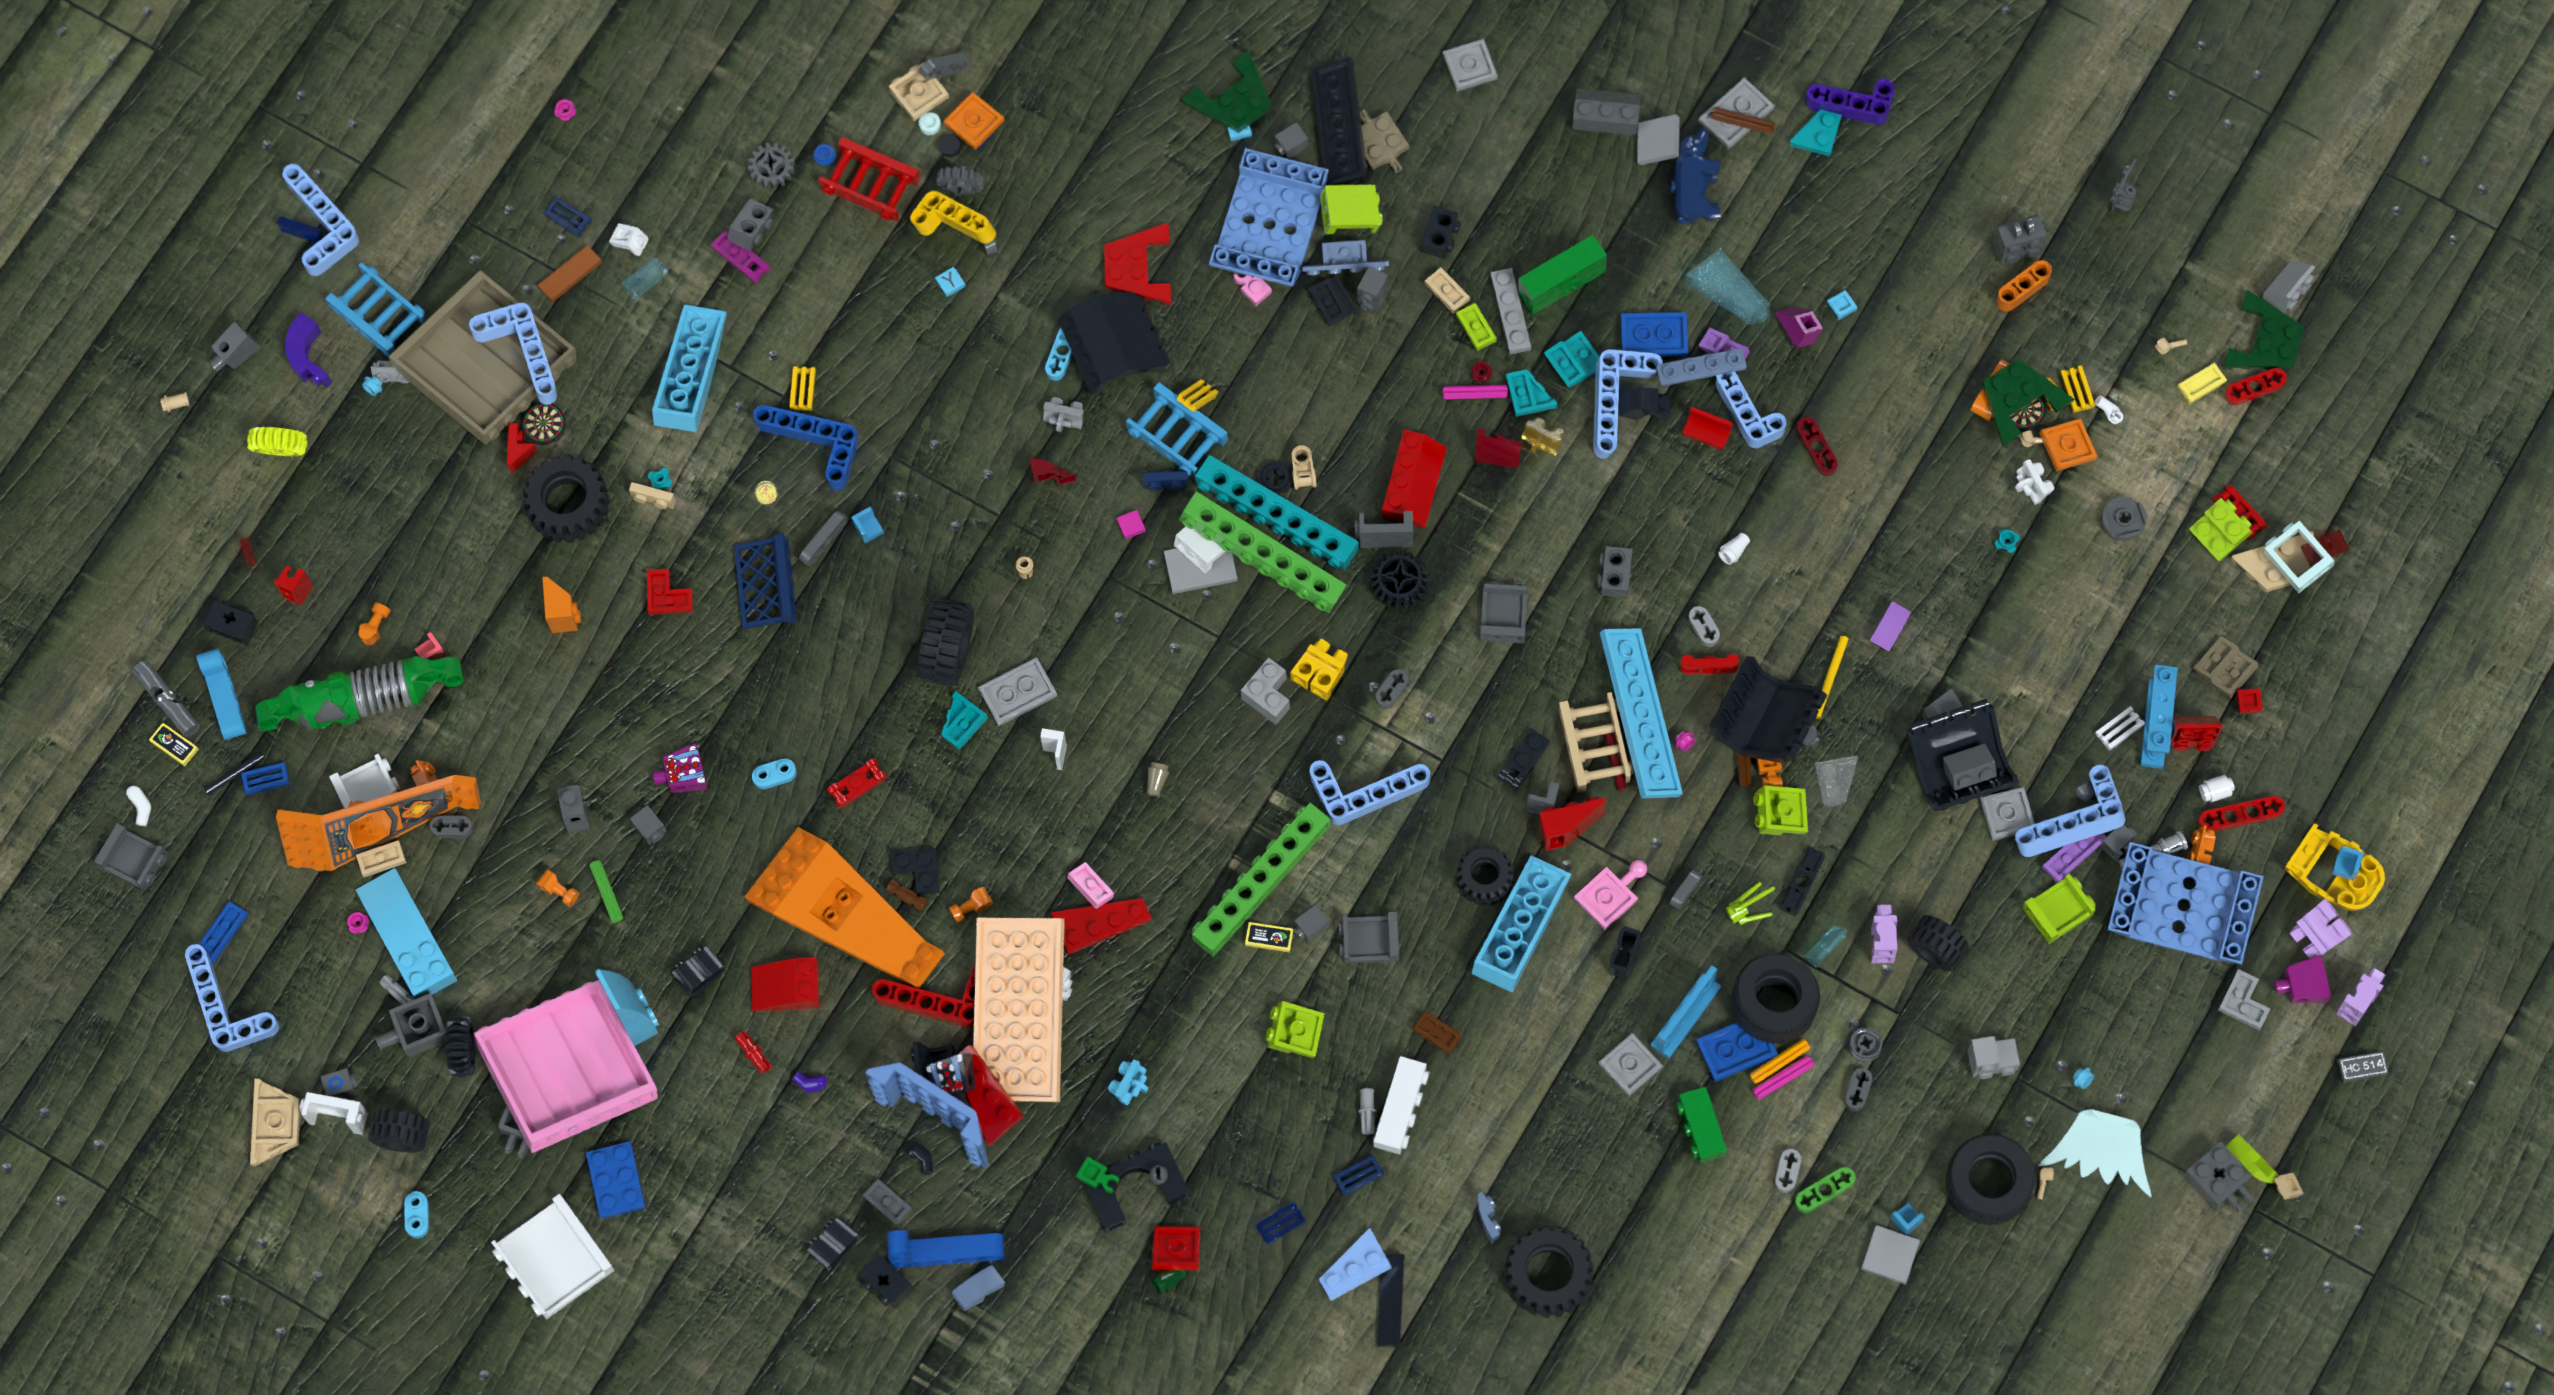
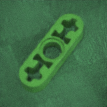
M1847 1167L1836 1170L1801 1191L1795 1200L1796 1208L1802 1213L1812 1212L1850 1189L1855 1182V1173ZM1843 1173L1844 1176L1849 1175V1183L1846 1184L1845 1181H1842L1837 1186L1839 1190H1836L1834 1183L1840 1180L1841 1174ZM1821 1185H1829L1832 1193L1829 1196L1821 1195L1819 1193ZM1814 1190L1815 1196L1820 1201L1817 1202V1199L1814 1198L1810 1201L1809 1207H1807V1205H1801L1800 1203L1802 1202V1197H1804L1805 1199H1809L1813 1196V1193L1811 1191Z

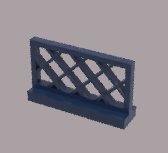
M783 533L774 535L775 538L734 545L742 628L744 630L783 622L788 624L797 623L789 540ZM773 545V552L768 558L760 553L765 546ZM750 549L754 553L746 562L741 559V551ZM758 555L766 560L759 570L751 566ZM769 564L773 565L776 571L770 579L762 574ZM748 568L756 572L749 583L743 579V574ZM760 576L768 581L761 591L753 586ZM772 584L778 590L773 599L765 595V592ZM750 588L759 593L752 603L745 599V595ZM762 596L770 601L763 612L755 607ZM773 605L780 609V617L770 618L767 615ZM752 609L760 613L756 621L748 622L747 616Z

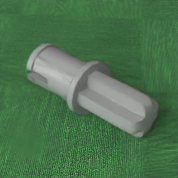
M1361 1089V1109L1358 1110L1359 1114H1361V1132L1365 1135H1371L1375 1133L1374 1114L1376 1109H1374V1089Z

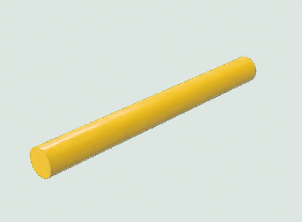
M1840 636L1821 690L1827 694V697L1821 709H1818L1819 713L1816 719L1821 718L1849 638L1845 636Z

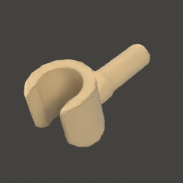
M2165 338L2157 341L2155 347L2163 355L2174 347L2187 345V340L2168 343Z
M2032 431L2023 432L2022 436H2020L2021 442L2025 447H2030L2035 443H2043L2042 438L2033 437Z
M2043 1168L2039 1172L2040 1186L2037 1199H2043L2046 1180H2053V1168Z

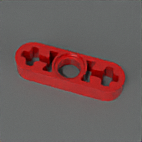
M2274 368L2228 386L2225 399L2231 405H2240L2278 391L2285 385L2287 380L2286 373L2282 369ZM2274 375L2276 378H2281L2279 383H2277L2276 381H2269L2272 380ZM2258 382L2261 384L2262 390L2255 392L2251 390L2250 384ZM2233 390H2235L2236 393L2242 392L2240 393L2239 398H2237L2236 396H2231Z

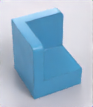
M871 507L852 516L854 527L864 543L884 533Z
M2341 846L2332 874L2354 881L2359 872L2364 852Z
M1907 1203L1898 1212L1894 1211L1890 1220L1903 1235L1907 1236L1923 1222L1925 1216L1922 1213L1918 1215L1910 1204Z

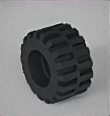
M1485 844L1484 848H1480V845H1477L1475 850L1472 851L1470 848L1467 850L1466 855H1462L1457 866V885L1461 889L1463 897L1466 895L1469 902L1474 900L1476 905L1481 906V902H1484L1485 906H1490V902L1494 901L1497 904L1500 898L1504 899L1507 896V892H1510L1513 883V866H1511L1510 858H1506L1504 851L1500 853L1498 847L1494 846L1491 849L1488 844ZM1480 866H1490L1497 871L1498 878L1491 884L1482 885L1472 878V872Z
M1923 915L1907 937V942L1918 956L1932 966L1949 972L1955 970L1970 949L1968 942L1959 931L1945 921L1930 915Z
M379 1109L373 1112L368 1140L376 1146L392 1151L405 1153L421 1152L425 1150L430 1122L416 1113L398 1109Z

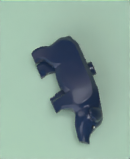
M1700 128L1698 134L1694 136L1689 135L1685 137L1681 142L1679 157H1677L1674 168V180L1670 182V193H1674V212L1680 224H1692L1700 218L1713 221L1720 217V207H1718L1717 201L1711 202L1705 197L1707 184L1717 182L1720 164L1719 160H1710L1703 156L1708 143V131L1704 128Z

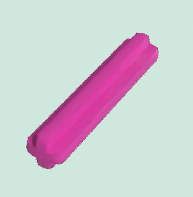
M1507 385L1443 387L1444 399L1506 398L1508 395Z
M1805 1056L1754 1087L1753 1093L1758 1100L1762 1099L1814 1066L1812 1059L1809 1056Z

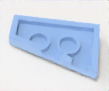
M1369 1228L1319 1280L1332 1301L1392 1267Z

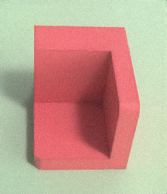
M431 632L427 633L429 640L415 648L416 653L421 658L435 660L446 657L442 647Z

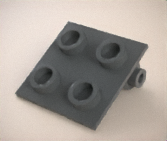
M2134 159L2131 166L2126 165L2120 183L2117 182L2113 190V196L2110 200V203L2113 204L2111 212L2115 208L2125 212L2130 211L2132 208L2136 189L2129 185L2128 182L2131 179L2136 159Z

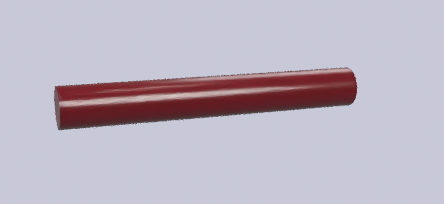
M1614 732L1605 734L1607 746L1616 745ZM1619 754L1610 755L1612 767L1620 766ZM1623 774L1614 776L1617 790H1626Z

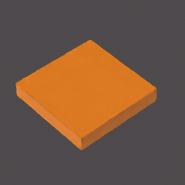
M972 92L943 122L945 126L976 150L1005 120L1001 114Z
M2081 418L2043 429L2039 433L2056 472L2094 461L2098 457Z

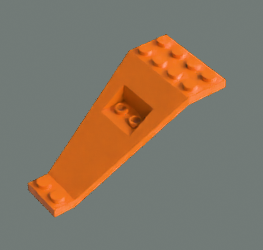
M797 827L744 897L749 903L914 988H920L945 954L941 949L926 942L826 841Z

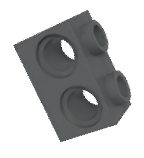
M750 198L731 224L727 240L751 251L755 244H760L764 231L770 230L774 221L772 219L773 209Z
M1368 266L1357 287L1358 305L1366 312L1373 311L1378 313L1389 292L1388 275Z
M1606 546L1605 554L1600 556V567H1604L1603 575L1599 574L1598 588H1602L1601 595L1628 598L1632 549ZM1617 558L1621 561V563L1618 565H1614L1610 562V560ZM1616 579L1619 581V584L1613 586L1608 581Z

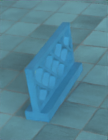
M1711 966L1706 974L1700 976L1651 1043L1650 1047L1666 1058H1671L1720 991L1721 985L1715 982L1717 974L1715 967Z

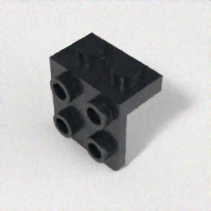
M917 1041L913 1042V1049H911V1057L915 1064L914 1072L929 1082L931 1081L924 1066L955 1056V1049L952 1045L928 1048Z

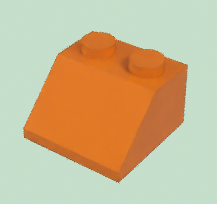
M543 577L545 619L551 632L578 631V623H581L580 609L578 610L577 602H573L571 595L551 579Z

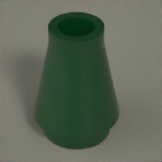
M1164 1270L1156 1273L1151 1282L1159 1294L1164 1292L1167 1294L1187 1274L1185 1270Z

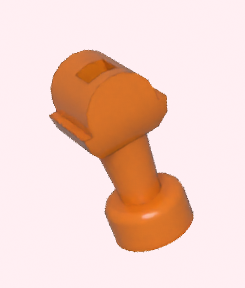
M377 602L372 607L374 614L370 621L359 626V636L365 645H373L379 640V624L382 618H387L391 611L388 607Z
M546 869L536 883L547 894L552 895L554 892L563 897L562 902L569 907L575 903L580 894L574 888L569 890L558 882L556 875Z
M985 887L974 890L971 894V899L961 906L954 904L948 908L958 923L964 919L963 914L974 909L977 913L989 908L993 901L987 894Z

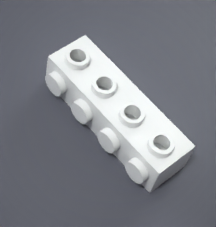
M1400 1056L1376 1132L1374 1147L1396 1154H1401L1402 1148H1407L1410 1136L1406 1134L1409 1127L1413 1128L1416 1114H1413L1415 1105L1420 1106L1423 1093H1420L1422 1084L1426 1085L1429 1077L1425 1063Z

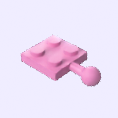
M1642 860L1633 861L1629 867L1630 871L1620 880L1606 867L1574 896V900L1604 930H1607L1638 901V898L1626 886L1635 878H1641L1647 873V865Z

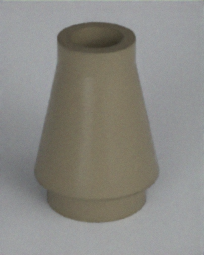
M1151 762V766L1148 767L1146 794L1160 796V792L1170 773L1168 772L1169 766Z

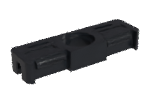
M1810 846L1806 848L1808 853L1805 854L1800 866L1797 867L1789 883L1785 898L1779 906L1780 910L1792 916L1798 915L1825 859V853L1821 851L1816 852L1815 848ZM1805 876L1809 881L1808 885L1805 887L1797 885V877Z

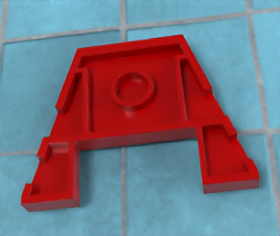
M1169 223L1104 245L1105 286L1107 289L1122 293L1134 292L1135 295L1143 296L1145 299L1152 301L1154 299L1162 301L1163 304L1171 305V284H1148L1147 246L1170 245Z

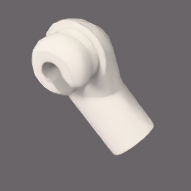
M2101 395L2097 397L2095 405L2104 410L2108 421L2113 424L2120 423L2123 420V414L2118 406Z

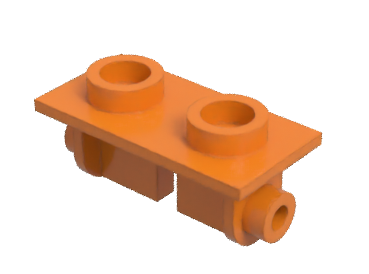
M417 760L415 761L417 765L410 769L412 771L410 774L417 786L438 780L435 775L436 771L429 762Z
M2204 825L2193 832L2191 837L2192 850L2188 853L2186 859L2210 865L2212 856L2205 854L2204 851L2213 852L2216 836L2213 830H2206L2207 826Z

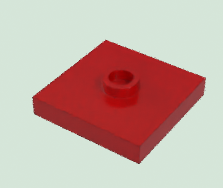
M1154 1226L1152 1269L1199 1270L1200 1227Z

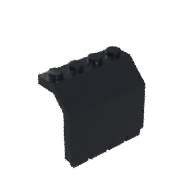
M1134 292L1096 295L1069 308L1058 319L1090 394H1098L1109 382L1123 375L1163 371L1171 363L1165 349H1161L1163 347L1157 331L1153 330L1155 327L1148 312H1144L1146 307L1141 296H1135Z
M1746 656L1725 698L1721 701L1714 718H1712L1709 728L1718 741L1745 757L1786 764L1787 760H1794L1800 749L1799 745H1802L1810 730L1809 727L1812 726L1819 713L1818 709H1821L1827 694L1817 686L1777 680L1761 669L1755 657Z
M1987 699L1971 703L1972 710H1969L1968 705L1950 710L1951 717H1948L1946 712L1930 717V724L1928 725L1925 719L1910 724L1911 730L1907 731L1916 775L1926 800L1934 812L1944 811L1951 806L1965 804L1972 799L1985 797L1993 792L2006 790L2013 785L2019 784L2018 777L2009 766L2003 751L1994 707L1992 704H1988ZM1986 744L1995 761L1997 777L1954 791L1944 771L1943 757Z

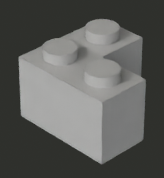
M1268 657L1241 690V699L1275 725L1278 724L1290 709L1289 699L1277 691L1287 679L1286 670Z
M1995 1036L1973 1039L1970 1043L1968 1056L1973 1077L1988 1079L1993 1077L1992 1074L2001 1073L2002 1076H2008L2018 1071L2020 1062L2015 1039L1995 1041Z

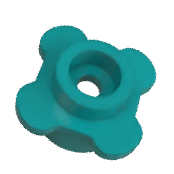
M662 468L657 472L651 471L648 474V478L652 482L651 488L665 490L672 486V480L669 479V470L667 468Z
M2001 529L1999 531V539L1995 541V547L1997 549H2005L2008 553H2014L2016 550L2015 545L2020 541V535L2011 530Z

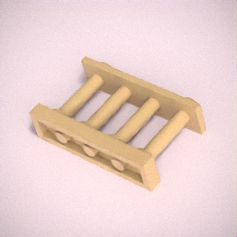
M1612 692L1607 693V703L1578 709L1569 708L1568 701L1559 702V713L1577 793L1586 791L1587 783H1590V780L1624 774L1625 783H1630L1631 775L1634 774L1632 762H1627L1616 713L1619 712L1617 700L1613 699ZM1604 712L1610 713L1612 724L1582 730L1574 729L1573 721L1578 717ZM1614 732L1616 745L1586 751L1578 748L1577 742L1582 738ZM1619 753L1620 766L1590 772L1583 770L1582 762H1585L1586 759Z

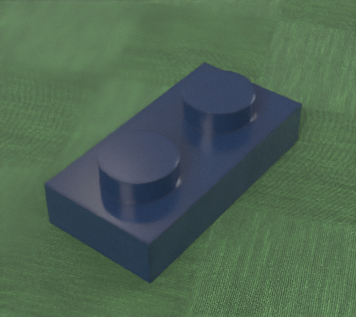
M1187 471L1143 473L1144 489H1149L1150 491H1159L1162 488L1181 490L1184 487H1188Z

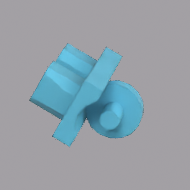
M1134 1059L1132 1063L1122 1061L1119 1073L1124 1078L1121 1082L1113 1080L1108 1090L1122 1104L1128 1106L1132 1097H1137L1140 1091L1147 1093L1149 1088L1144 1084L1147 1079L1144 1076L1147 1070L1140 1065L1139 1061Z

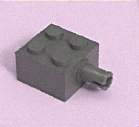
M430 993L389 1010L395 1026L394 1030L375 1037L380 1050L399 1042L410 1058L446 1043V1026L436 1000Z

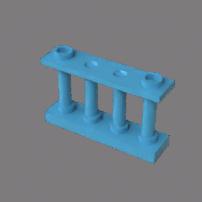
M361 262L358 266L363 275L342 297H336L330 293L325 299L328 306L389 357L395 351V341L416 319L422 324L426 322L425 312L417 304L413 306L378 277L379 273L372 266L366 267ZM369 281H372L379 287L357 310L354 309L352 311L348 307V302ZM386 293L394 301L373 323L370 322L368 324L363 320L364 314ZM400 307L410 313L388 336L385 335L383 337L378 333L380 331L379 328Z
M1158 383L1154 387L1155 402L1137 423L1130 418L1126 420L1127 431L1132 437L1136 439L1139 437L1176 464L1180 471H1187L1188 477L1191 475L1195 478L1198 472V468L1195 465L1213 444L1219 443L1221 446H1224L1228 441V432L1198 410L1192 412L1177 400L1178 396L1161 383ZM1167 405L1172 409L1173 413L1154 435L1150 434L1144 427L1162 406L1165 407ZM1179 418L1186 419L1190 426L1171 448L1161 442L1162 438ZM1201 430L1206 434L1207 438L1187 461L1178 452L1196 431L1199 432Z
M2155 665L2154 677L2149 679L2140 766L2163 769L2165 753H2170L2178 667Z

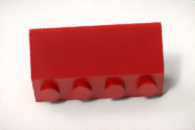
M1404 429L1382 508V519L1404 524V511H1413V526L1425 529L1447 447L1426 434Z

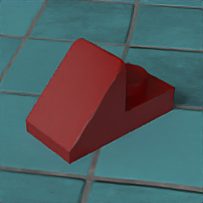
M509 423L507 465L510 472H515L536 454L537 449L535 444H524V431L520 430L518 423Z

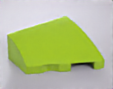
M2239 1134L2225 1146L2256 1179L2267 1183H2276L2274 1179L2280 1175Z

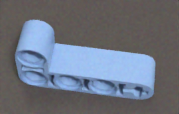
M1736 372L1717 375L1716 388L1750 447H1762L1784 435L1786 427L1785 417L1780 413H1773L1761 419ZM1739 396L1741 400L1733 401L1731 397ZM1748 414L1751 416V418L1745 420L1741 417V415ZM1773 423H1777L1781 427L1779 429H1774L1770 425ZM1758 432L1761 434V437L1754 438L1751 434Z

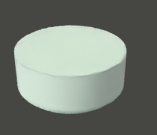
M932 112L922 115L919 119L920 130L926 135L936 134L941 127L938 115Z

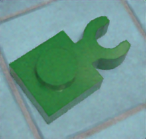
M1087 1157L1076 1175L1077 1179L1097 1189L1099 1184L1103 1185L1104 1190L1110 1194L1113 1193V1189L1107 1186L1108 1182H1120L1117 1176L1106 1175L1107 1167Z

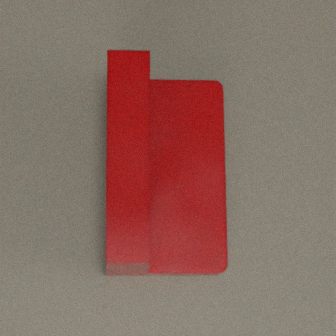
M1691 407L1682 435L1723 451L1731 433L1732 422Z

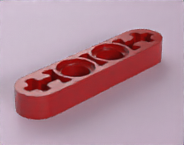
M2271 796L2207 810L2200 815L2198 826L2201 828L2205 825L2207 826L2206 830L2216 832L2276 819L2283 814L2285 803L2280 797ZM2272 803L2275 806H2279L2277 812L2274 809H2268L2265 815H2263V809L2269 808ZM2255 807L2259 815L2257 817H2250L2247 815L2246 809ZM2228 811L2234 812L2237 820L2228 822L2224 814ZM2218 814H2220V820L2214 821L2212 826L2204 823L2206 817H2209L2210 820H2215L2218 818Z

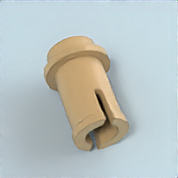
M186 392L170 397L165 395L164 398L160 399L163 411L171 412L172 409L190 406Z
M1020 557L1016 561V569L1020 577L1027 579V575L1030 578L1033 574V561L1029 557Z

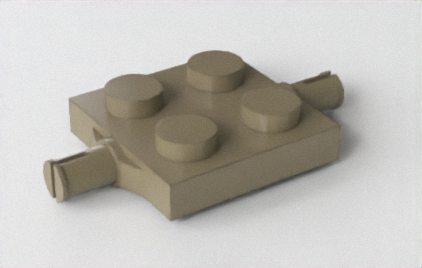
M1361 110L1360 118L1363 122L1362 133L1365 157L1368 164L1374 170L1381 165L1389 163L1394 172L1398 173L1403 167L1397 158L1401 153L1410 148L1409 144L1388 112L1383 113L1377 118L1370 119L1366 111Z

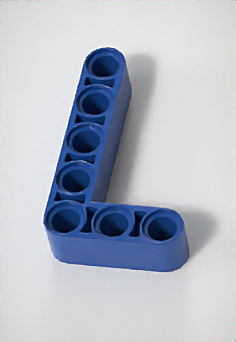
M766 405L755 408L753 418L759 430L833 447L826 469V479L829 487L833 490H841L846 486L859 444L857 431L852 425ZM761 416H769L766 421L759 420ZM784 420L790 421V423L786 426L780 425V423ZM804 425L811 426L809 430H801ZM825 430L832 431L830 435H822ZM845 435H853V438L850 440L843 439ZM839 455H847V458L844 460L837 459ZM836 474L841 475L839 480L831 479Z
M897 1230L887 1233L888 1258L894 1268L1004 1259L1003 1235L998 1233L910 1240L907 1231Z

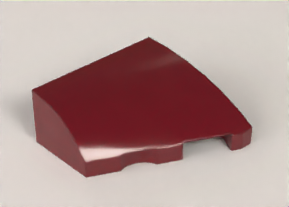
M1478 428L1475 462L1518 468L1521 443L1506 439L1498 434L1493 437L1484 435L1485 429Z
M1030 459L1035 483L1055 478L1057 486L1077 482L1076 475L1048 461Z

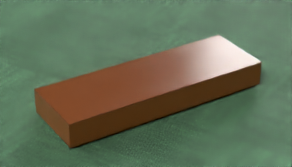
M587 245L538 285V288L553 303L598 267L602 261Z

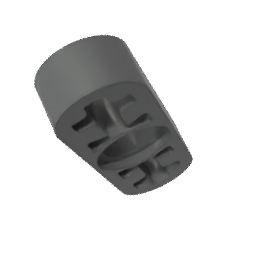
M964 52L927 60L920 66L919 72L925 80L962 72L970 65L971 61Z
M836 511L804 548L799 560L807 566H811L842 530L848 517L840 511Z

